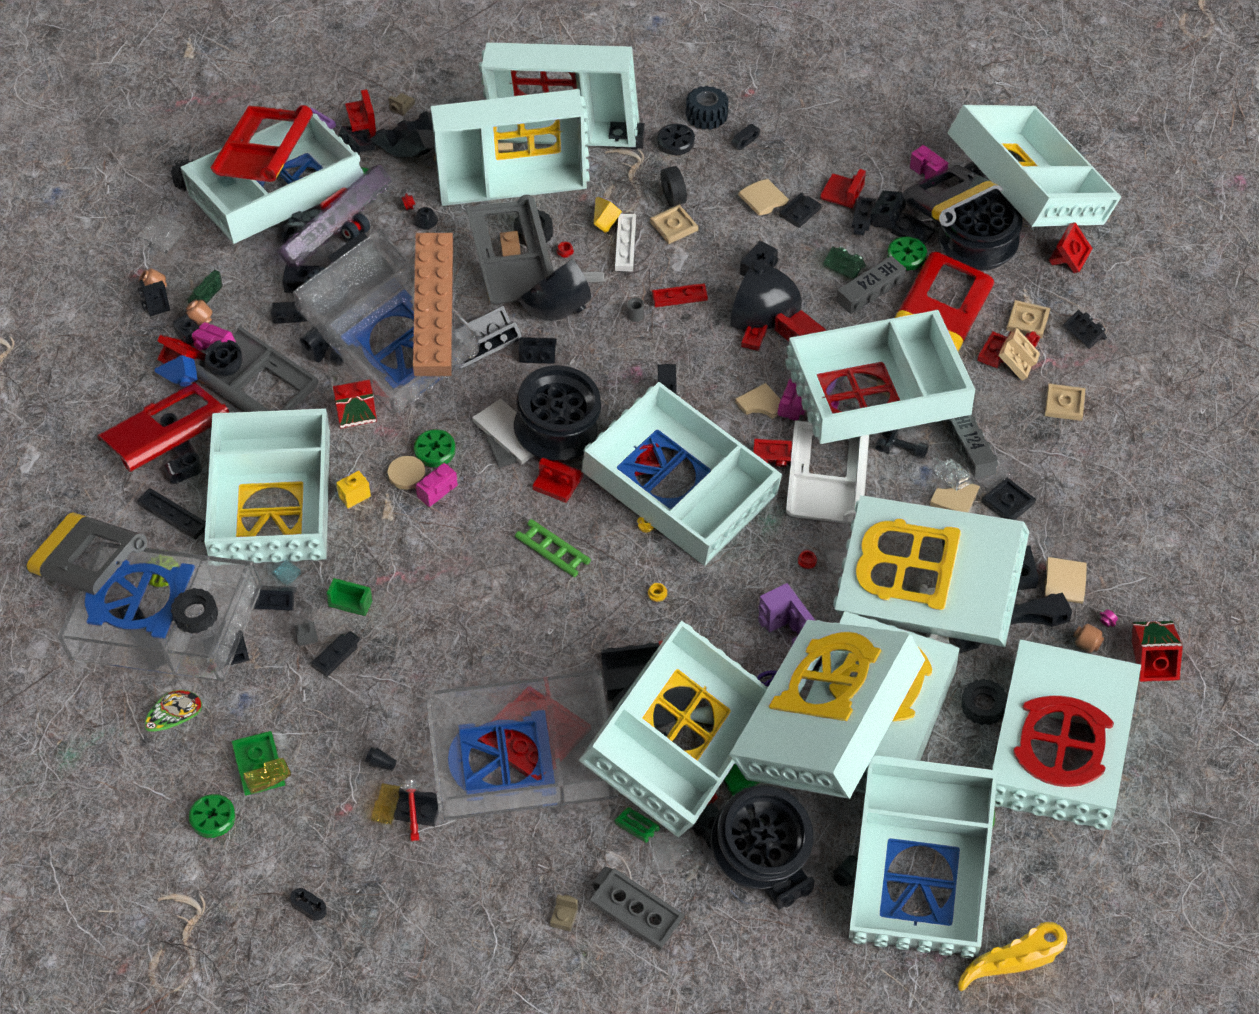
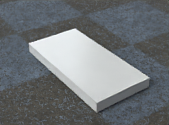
M499 399L472 417V420L488 436H492L494 441L508 453L511 452L522 465L535 455L525 450L515 436L513 427L517 412L502 399Z

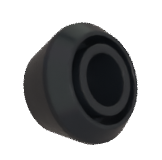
M429 207L420 208L414 217L415 225L424 230L433 228L438 222L437 215Z

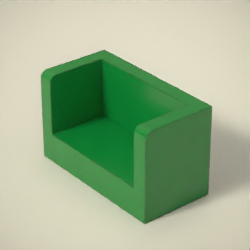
M333 578L327 591L328 605L335 609L366 616L372 603L371 588Z

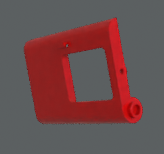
M193 382L161 401L145 406L144 410L98 434L97 437L99 441L102 440L116 452L127 471L132 472L211 428L213 413H229V410L225 404H221L198 384ZM194 393L208 403L166 427H163L151 417Z

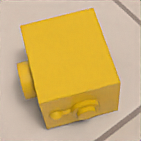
M360 471L336 482L338 497L347 508L371 497L369 482Z

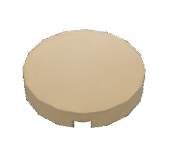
M403 456L395 459L389 465L387 471L390 483L404 490L416 488L415 484L426 475L422 461L413 456Z

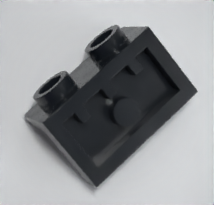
M341 126L338 137L340 136L343 142L351 147L353 152H357L359 155L361 151L365 152L375 149L376 144L371 141L370 137L363 130L352 132L351 126Z
M139 280L140 287L137 289L140 298L144 299L141 300L143 310H147L150 317L171 310L163 280L146 286L143 280Z
M304 301L272 303L273 324L309 322V306H305Z
M1079 309L1063 324L1064 328L1088 349H1091L1101 338L1104 340L1107 338L1105 334L1106 329L1100 323L1095 324L1092 321L1093 318L1087 312L1083 314Z
M520 337L519 362L554 364L557 338Z
M399 788V799L394 812V820L410 822L408 793L414 792L417 824L435 827L441 807L440 796L433 792L407 791L409 788Z
M800 869L785 883L777 882L773 888L764 889V891L778 910L783 907L791 906L798 898L811 894L814 890L815 880L813 877L808 878L803 870Z

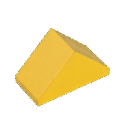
M598 196L595 199L594 224L606 233L622 211L610 201Z

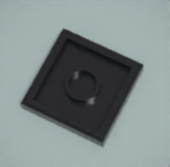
M1007 477L982 498L981 503L1001 518L1016 520L1036 503V498Z

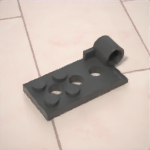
M604 867L592 883L596 893L590 899V902L597 909L660 951L685 916L615 868ZM621 893L624 895L625 900L621 902L616 901L613 895ZM639 905L643 911L641 913H634L631 907ZM657 917L661 923L653 925L650 923L649 918Z

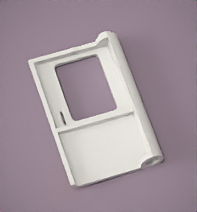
M795 421L786 513L792 517L851 524L852 520H855L856 501H859L860 495L865 496L869 435L848 439L849 448L845 478L809 473L812 436L814 435L813 425L809 422Z

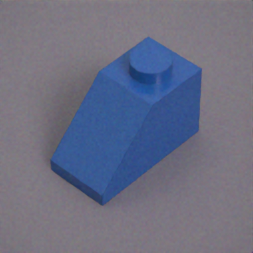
M183 355L154 369L157 374L180 386H189L192 382L198 380L195 360Z

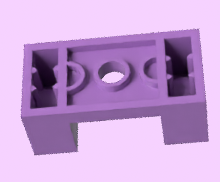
M788 583L760 596L758 621L769 633L789 623L790 628L799 635L807 620L815 621ZM797 637L792 639V645L794 644ZM822 656L819 658L814 669L821 666Z

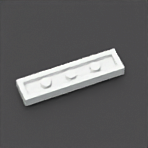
M620 214L618 216L615 271H633L636 214Z

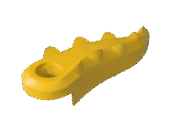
M1044 922L1032 928L1020 939H1015L1010 944L1001 948H993L991 951L976 958L965 969L959 979L958 989L960 991L965 990L972 981L980 977L1026 971L1053 962L1055 956L1061 953L1067 944L1065 930L1054 922ZM1048 933L1053 934L1056 940L1048 942L1044 939V935Z

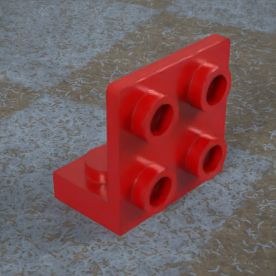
M859 169L852 179L833 173L820 199L853 209L865 186L866 170Z
M802 310L790 318L780 313L775 319V331L788 342L791 337L826 331L824 327Z

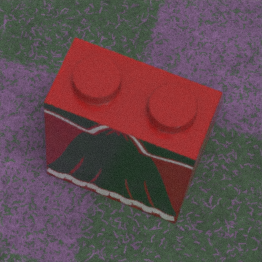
M370 379L333 386L340 429L377 422Z
M1173 621L1133 622L1132 645L1135 662L1141 665L1139 682L1180 680L1183 645Z

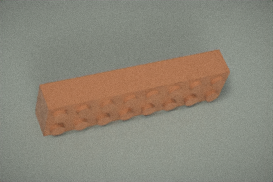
M416 233L414 376H452L453 233Z

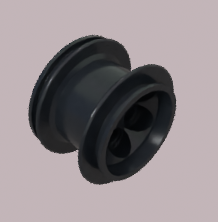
M562 365L539 368L523 380L516 397L518 411L514 418L513 427L515 436L521 446L536 457L545 458L550 461H566L583 455L585 447L596 440L598 432L596 421L601 413L600 392L594 381L582 371Z

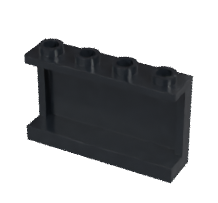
M647 643L637 646L628 645L620 648L611 647L601 650V663L607 701L613 700L633 679L639 676L658 649L659 643Z

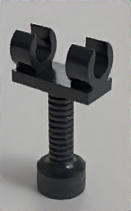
M899 429L883 432L882 435L884 437L890 438L888 442L883 438H879L876 442L875 448L880 452L889 454L893 445L913 452L915 451L916 456L923 459L927 454L929 446L922 442L916 445L897 439Z

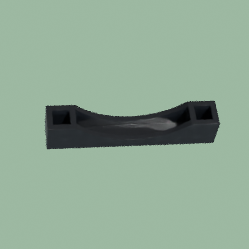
M1063 592L1050 594L1047 597L1032 599L1023 604H1014L1010 625L1036 623L1054 627L1070 622L1072 609ZM953 638L956 647L960 648L959 653L977 649L981 645L979 642Z

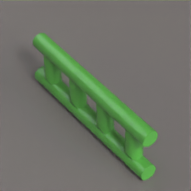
M533 519L529 520L528 526L531 528L525 534L520 531L515 534V538L573 577L578 575L579 571L575 568L581 562L586 565L591 562V558ZM537 532L546 537L540 544L531 539ZM552 542L560 547L554 554L545 549ZM566 552L575 557L569 564L560 559Z

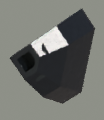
M425 111L421 113L415 121L402 120L397 123V127L393 130L380 129L375 132V136L370 138L372 142L395 157H419L427 154L435 148L431 112Z

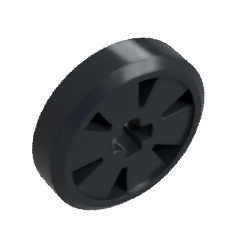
M668 124L659 130L657 144L667 154L682 155L694 147L695 134L690 127L684 124Z

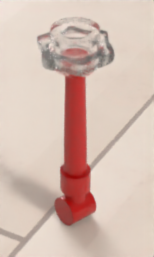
M405 780L404 785H400V788L407 792L409 796L411 841H419L414 792L421 786V783L417 784L416 780Z

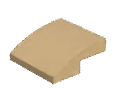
M769 179L753 183L738 193L758 215L770 214L774 207L785 206L789 201Z
M1017 328L1011 332L999 353L1000 358L1022 381L1028 378L1031 367L1037 364L1040 355L1037 349Z
M1048 557L1046 561L1044 597L1063 592L1068 602L1083 604L1086 586V563Z

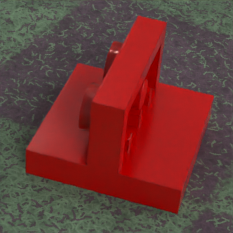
M365 89L361 90L362 100L345 103V108L352 132L368 129L369 136L372 138L376 135L375 116L368 90Z
M1076 222L1068 225L1049 259L1052 265L1067 263L1073 273L1080 272L1093 249Z
M160 335L157 340L164 345L157 360L164 364L182 355L194 360L201 359L205 361V353L180 339Z
M542 458L539 462V476L533 483L532 489L567 503L584 477V473L561 462Z

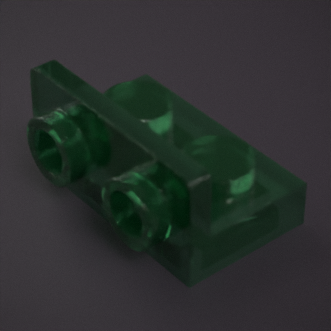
M832 246L822 264L825 268L852 280L857 278L861 268L866 267L862 256L858 254L851 255L846 249Z
M214 269L207 275L204 281L194 289L187 302L190 304L196 299L197 301L203 300L207 304L223 287L220 272Z

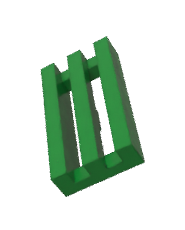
M627 807L614 820L617 826L645 843L649 841V837L652 838L655 831L658 832L660 830L658 824L630 807ZM627 815H630L631 817L635 818L636 820H633V819L629 818ZM638 821H640L641 823L645 824L650 828L647 829L646 827L642 826Z

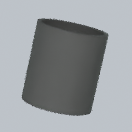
M632 298L628 301L629 320L639 322L644 318V302L640 298Z

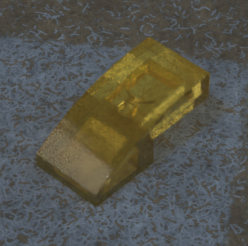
M283 757L265 762L263 768L244 773L243 778L252 794L285 780L291 776V771Z
M382 783L378 801H375L371 821L392 825L399 799L398 791L399 788H402L401 786Z

